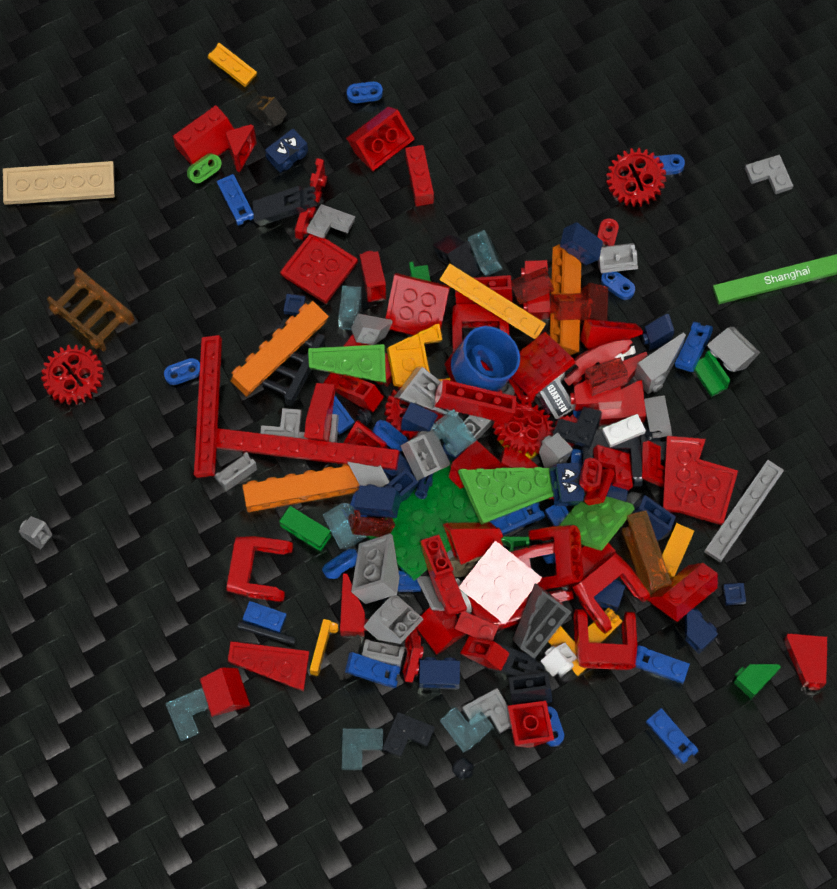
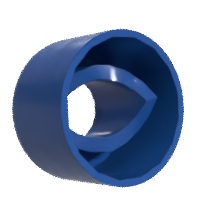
M491 326L475 328L455 350L451 359L452 374L458 383L499 392L519 367V349L514 340L498 328ZM481 360L488 365L490 371L483 368Z

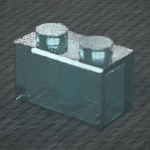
M485 230L468 237L478 265L486 277L503 269L492 241Z
M342 285L338 317L339 329L351 330L357 314H360L361 287Z
M454 409L433 424V432L439 439L442 438L445 442L446 450L454 456H457L477 441Z
M341 503L323 514L340 549H347L366 538L364 534L365 529L358 522L355 516L356 511L349 503Z

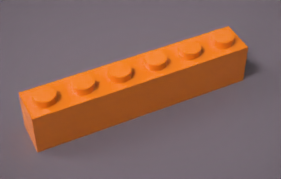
M559 244L553 247L550 337L569 355L579 352L581 262L561 248Z
M314 301L309 305L305 303L298 310L300 313L296 317L292 315L285 322L286 326L283 329L278 328L272 334L273 338L269 342L266 340L259 346L260 351L256 354L252 353L245 360L247 363L241 367L239 365L234 369L231 382L246 397L326 323L329 316Z
M344 464L339 468L326 467L322 471L317 472L309 470L304 472V474H288L278 479L270 477L266 481L261 482L256 480L249 481L243 485L247 511L253 512L353 494L359 490L360 484L350 466Z

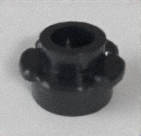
M359 409L358 414H356V420L365 426L372 423L371 414L368 409Z

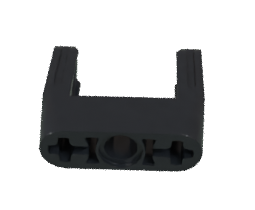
M597 430L591 447L582 446V464L587 458H593V448L596 445L629 453L633 487H642V460L639 436L610 447L602 430Z

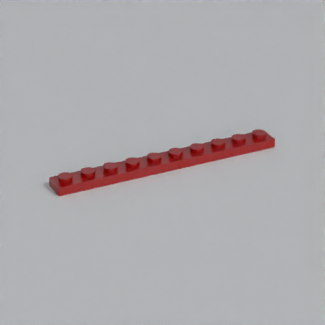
M217 428L216 449L349 465L348 462L374 467L381 465L382 469L397 471L400 451L395 449Z

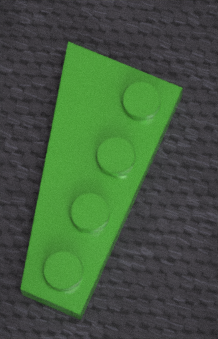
M384 344L308 348L310 369L386 383Z

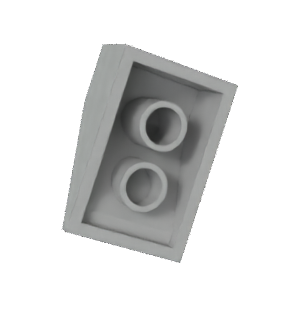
M684 332L637 364L634 377L637 381L642 380L643 389L647 394L652 391L657 392L663 387V383L682 349L686 336Z
M387 534L360 543L351 592L365 604L397 595L399 572L393 535Z

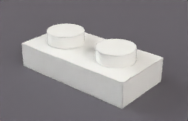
M638 414L602 428V432L610 447L646 432Z

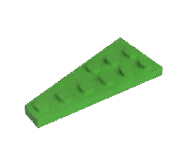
M550 468L458 470L481 525L553 497Z

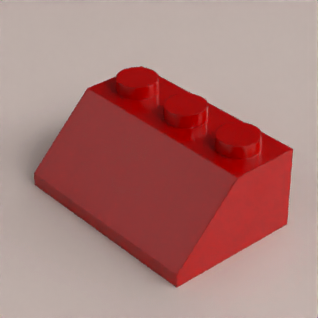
M215 105L173 136L175 147L192 165L206 154L212 153L219 156L228 150L226 132L234 130L226 115Z
M387 107L346 139L355 154L371 171H374L412 142L414 137L398 109Z
M704 563L688 565L653 593L648 601L677 622L718 588V573Z

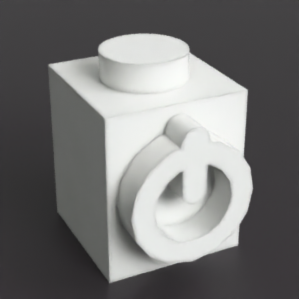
M563 643L557 647L552 646L549 648L541 662L552 676L559 674L562 677L574 667L572 662L577 657L569 646Z

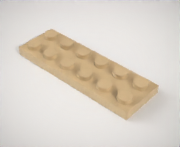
M113 161L3 168V202L5 205L115 197Z

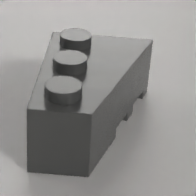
M535 583L513 641L520 649L535 659L571 611L561 601Z

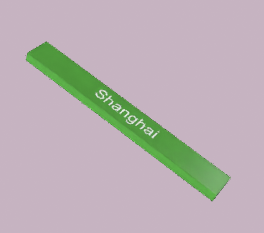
M837 254L713 285L718 304L837 275Z

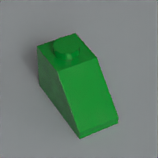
M750 664L746 669L742 667L735 674L737 678L734 684L752 699L779 671L781 666L778 664Z

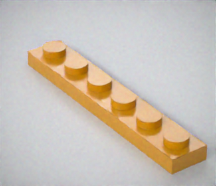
M450 263L440 278L442 282L534 339L539 336L546 325L545 322Z

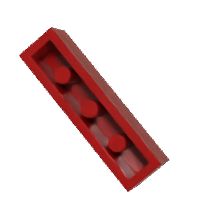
M443 379L436 389L434 407L508 424L515 414L517 396Z

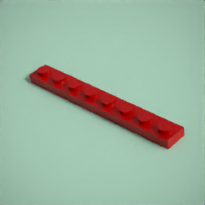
M220 335L203 337L201 341L194 475L197 478L215 476L222 338Z

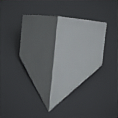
M348 462L360 485L367 486L372 484L377 487H383L390 483L381 465L374 467Z

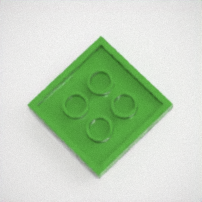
M607 496L604 503L588 506L585 501H582L574 506L559 526H577L580 530L581 545L602 551L635 509L631 503Z

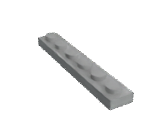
M769 460L766 461L704 552L721 563L784 471L782 468Z

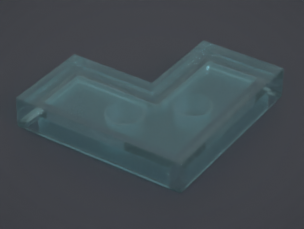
M202 688L166 703L180 741L199 734L192 715L208 709Z
M453 708L440 720L463 753L468 751L494 728L482 711L467 722L458 709Z
M343 729L342 770H362L363 750H383V729Z

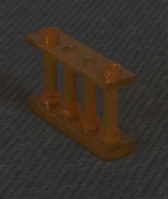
M78 268L73 273L76 279L75 284L57 302L49 296L47 298L50 305L48 308L55 315L60 314L85 335L95 349L100 348L104 352L106 347L103 340L121 322L131 325L135 319L131 311ZM80 288L87 289L89 291L88 295L70 313L62 307ZM99 299L102 302V306L84 324L79 322L76 317L93 300ZM112 310L116 317L96 336L89 329L107 311L110 312Z
M645 510L627 515L629 527L622 528V533L637 577L651 596L658 589L671 586L672 582L649 516Z

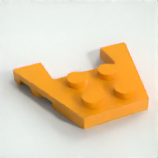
M435 324L387 348L394 386L402 387L417 367H423L430 373L424 344L442 341L439 324Z

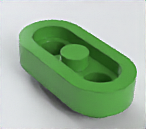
M206 154L188 168L187 176L189 180L195 183L203 182L220 169L221 159L215 154ZM212 159V164L208 165L209 160ZM195 170L198 171L196 176L193 174Z

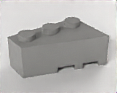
M417 367L394 396L397 399L408 403L412 402L427 410L450 418H455L459 413L434 407L436 389L441 381L423 367Z

